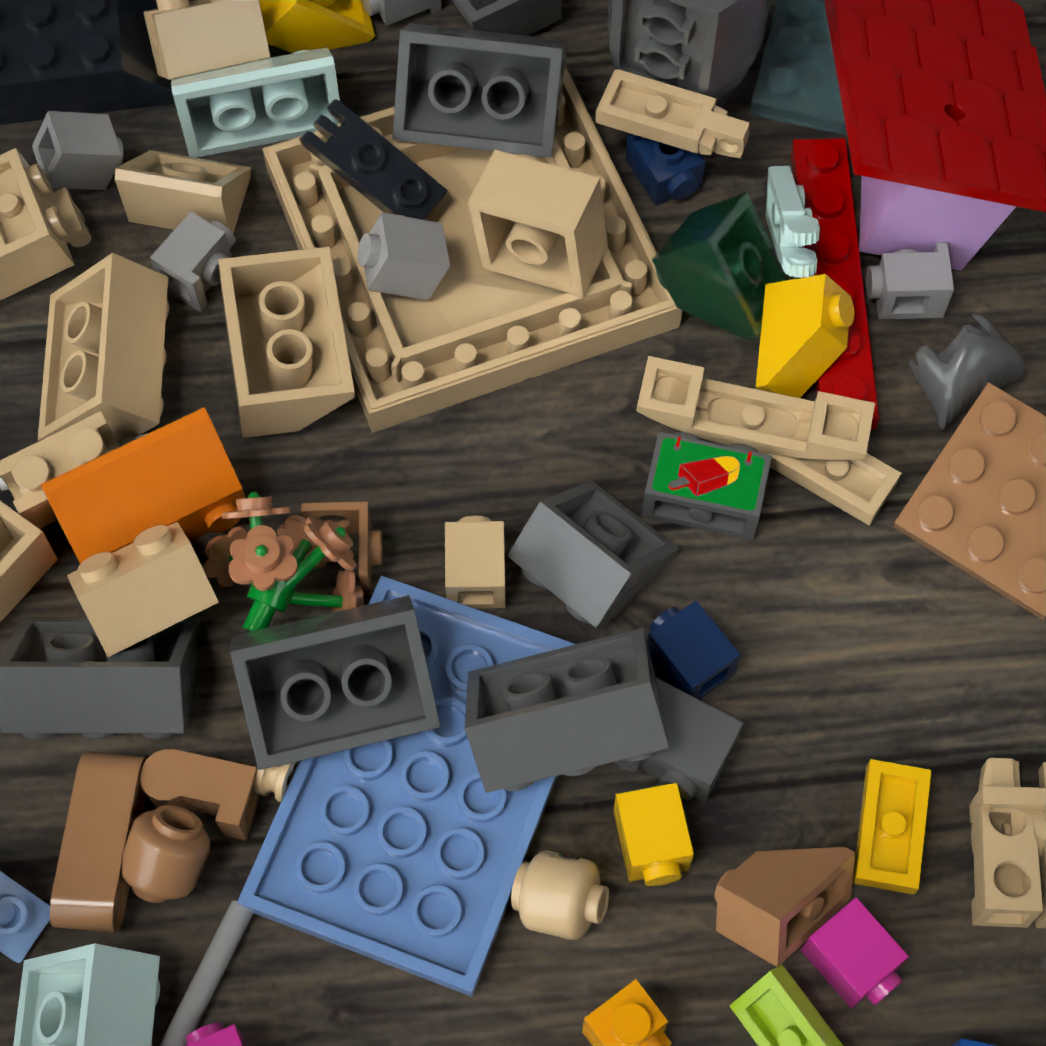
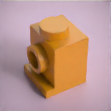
M637 979L584 1018L582 1033L592 1046H671L672 1044L664 1033L668 1020Z

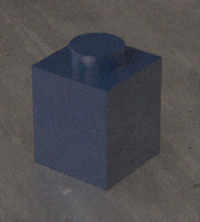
M697 600L681 611L676 606L669 608L660 614L649 626L650 632L648 633L647 643L652 663L671 686L700 700L735 675L741 654Z

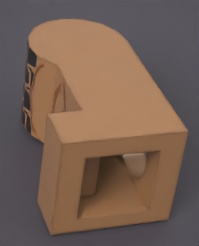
M163 749L153 753L146 759L141 768L140 782L143 790L156 808L164 805H173L216 816L215 821L224 836L247 841L261 796L254 791L257 767L176 749Z

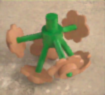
M251 492L248 498L236 499L237 511L222 512V519L249 517L250 531L247 533L243 527L238 526L231 529L227 535L212 538L205 548L208 560L203 565V570L207 577L215 578L222 587H230L236 583L251 585L246 597L254 602L242 628L250 632L268 628L275 612L285 613L289 604L331 607L332 613L363 606L362 588L360 585H355V573L353 570L357 566L353 560L354 553L350 549L353 546V541L343 527H340L332 520L320 523L312 516L305 519L299 515H290L286 519L285 524L280 525L278 528L277 537L276 532L271 527L263 525L262 516L291 513L290 507L273 508L272 496L260 497L256 492ZM328 561L338 562L346 569L345 571H339L336 587L332 595L294 592L296 585L315 566L322 568Z

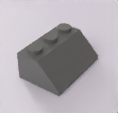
M409 23L400 30L392 140L488 151L499 150L506 153L552 158L562 97L567 40Z
M409 595L231 636L230 655L258 770L440 728L415 610Z
M23 617L0 656L1 733H21L24 737L32 739L49 737L55 733H82L83 736L92 739L106 738L115 733H142L143 736L153 739L170 737L175 733H184L194 707L199 617H188L110 657L106 655L87 617Z
M644 628L468 671L465 731L486 793L501 789L517 791L529 787L537 780L562 774L579 776L588 773L598 765L623 759L627 761H640L649 758L656 751L669 748L664 711Z

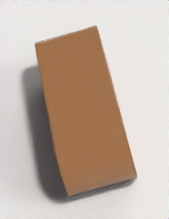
M85 751L81 755L76 771L50 901V923L52 927L116 934L120 930L130 885L121 874L122 858L133 822L144 813L147 794L142 788L140 773L147 759L146 757Z

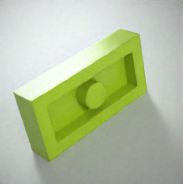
M783 964L769 971L729 1005L758 1046H843Z

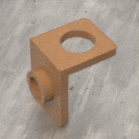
M368 502L303 503L301 505V515L305 519L312 516L320 523H325L326 521L318 518L328 515L342 516L347 519L335 523L343 527L347 534H359V580L363 595H371L372 566L382 565L383 548L381 530L372 531Z

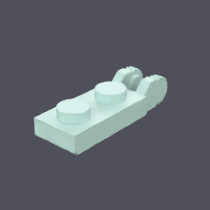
M790 166L768 167L765 217L778 261L781 263L785 274L789 276H794L795 278L813 276L817 270L816 253L802 247V245L816 244V241H819L820 226L818 220L812 218L811 208H805L803 185H796Z

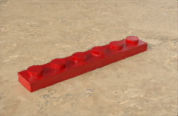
M846 138L794 139L791 147L793 178L796 185H803L805 208H811L812 218L817 219L820 226L819 241H816V244L802 245V247L816 253L817 270L813 276L826 274L851 296L854 306V320L852 325L849 326L847 348L815 382L816 396L818 391L875 403L871 430L876 429L879 414Z

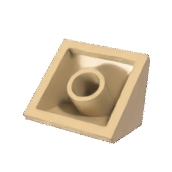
M149 150L115 168V182L129 222L175 230L190 212H193L207 222L216 220L222 223L234 233L251 178L252 167Z

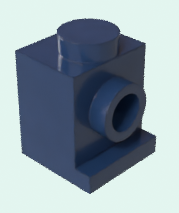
M628 133L625 159L655 206L672 199H684L702 186L705 161L699 152H690Z

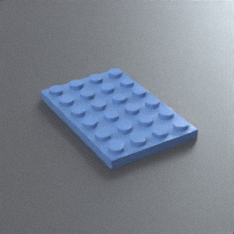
M381 575L369 604L407 595L410 596L415 610L440 728L300 760L237 903L254 914L473 997L511 899L517 870L526 860L557 776L537 780L529 787L517 791L501 789L488 793L485 792L465 731L468 671L576 644Z

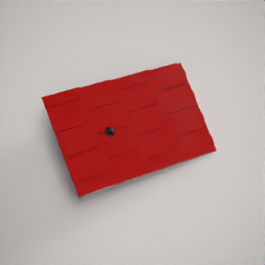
M824 0L853 172L855 175L862 176L859 251L881 256L883 253H894L903 249L933 252L936 242H948L951 269L961 271L1016 206L1046 212V93L1036 47L1031 46L1025 13L1019 4L1012 0Z

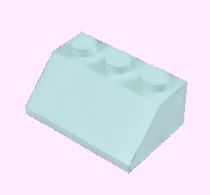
M328 47L316 50H300L289 55L256 60L171 80L172 93L189 157L197 158L290 140L302 136L307 130L316 132L317 130L313 123L320 115L326 116L336 125L341 124L327 110V107L334 99L340 101L335 63Z
M94 943L24 960L13 1046H152L155 1006L160 995V983L158 980L160 956Z

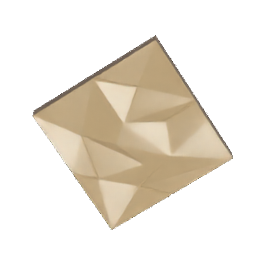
M566 66L552 158L531 157L537 161L566 169H581L592 176L600 178L608 247L584 297L482 268L468 200L494 151L392 140L394 107L360 117L448 190L445 197L426 220L443 223L450 268L429 300L369 291L367 289L365 269L358 262V248L362 236L365 233H370L382 211L307 150L299 140L302 136L262 148L268 175L298 249L330 247L353 385L372 433L680 327L683 305ZM318 131L312 132L322 141L326 142L328 140Z

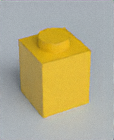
M677 783L616 794L613 812L629 882L644 879L646 886H659L681 879V872L689 870L694 853Z

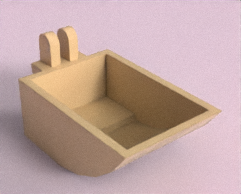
M16 148L0 155V301L74 266V261L66 243H70L73 247H82L91 241V235L84 224L83 215L73 202L66 187L53 192L41 166L38 163L30 166Z

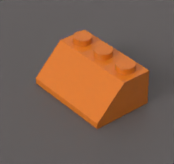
M205 407L40 484L80 564L95 554L116 552L134 543L135 538L141 532L158 525L169 526L178 522L190 542L209 532L220 533L236 525L241 518L222 519V512L237 511L236 499L245 498L243 488Z

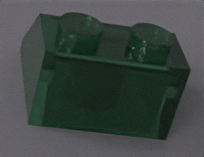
M747 192L693 211L652 259L660 284L664 289L668 290L677 308L746 340L757 338L761 333L765 285L790 280L788 274H785L781 263L778 261L775 248Z

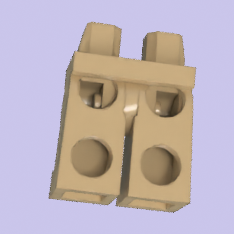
M989 758L981 768L979 791L969 805L970 823H972L971 842L974 855L975 897L971 901L973 926L1028 928L1035 921L1036 928H1046V762H1043L1038 769L1040 788L1020 786L1019 761L1014 759Z

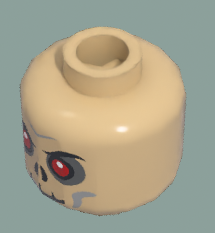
M548 850L539 852L533 857L531 862L524 861L520 865L514 878L511 894L512 908L519 911L520 919L525 928L570 940L581 938L588 931L592 923L600 924L606 914L609 901V888L600 885V874L594 862Z

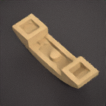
M648 356L636 411L652 420L681 432L694 434L702 439L723 445L745 444L755 448L760 453L820 460L864 459L866 456L875 407L873 402L818 391L815 401L705 379L703 378L704 367Z

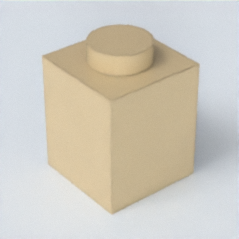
M467 516L461 518L458 522H445V590L447 599L475 609L505 608L504 521H491L483 516Z

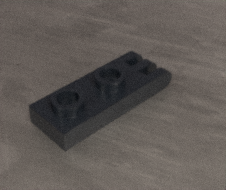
M334 99L327 107V110L341 125L338 127L329 118L320 115L313 125L328 140L324 142L314 133L307 130L299 139L301 144L382 212L426 220L445 197L448 190L342 102Z

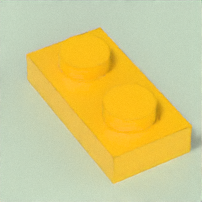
M870 759L866 766L852 884L912 895L918 891L931 770Z

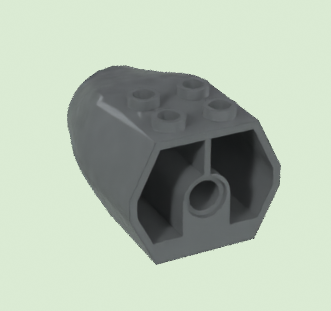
M608 0L609 48L615 70L619 69L716 98V106L721 108L743 80L761 48L771 0Z

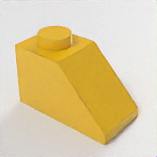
M826 274L765 285L756 377L757 389L801 398L847 348L848 330L854 320L853 302L851 296Z

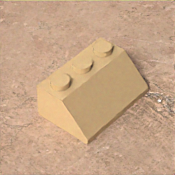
M330 247L218 259L242 437L249 438L300 431L355 398Z
M111 253L50 295L38 441L99 411L105 417L116 440L138 436L159 424L164 407L161 389L162 372L167 356L164 348L165 322L169 314V302L167 301L168 276Z

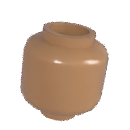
M164 805L159 806L156 810L142 813L133 822L123 852L121 874L139 898L152 903H161L166 900L185 897L196 887L210 852V839L202 827L201 820L194 813L178 806Z

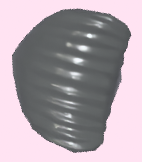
M979 313L971 315L980 324L981 331L969 324L964 325L958 336L945 350L936 355L932 349L924 345L916 352L918 363L912 359L909 362L913 375L920 384L921 390L926 394V400L931 404L940 430H944L952 422V419L964 412L966 407L971 406L988 382L997 388H1001L1004 385L1015 383L1024 377L1025 364L1019 350L995 328L992 322Z

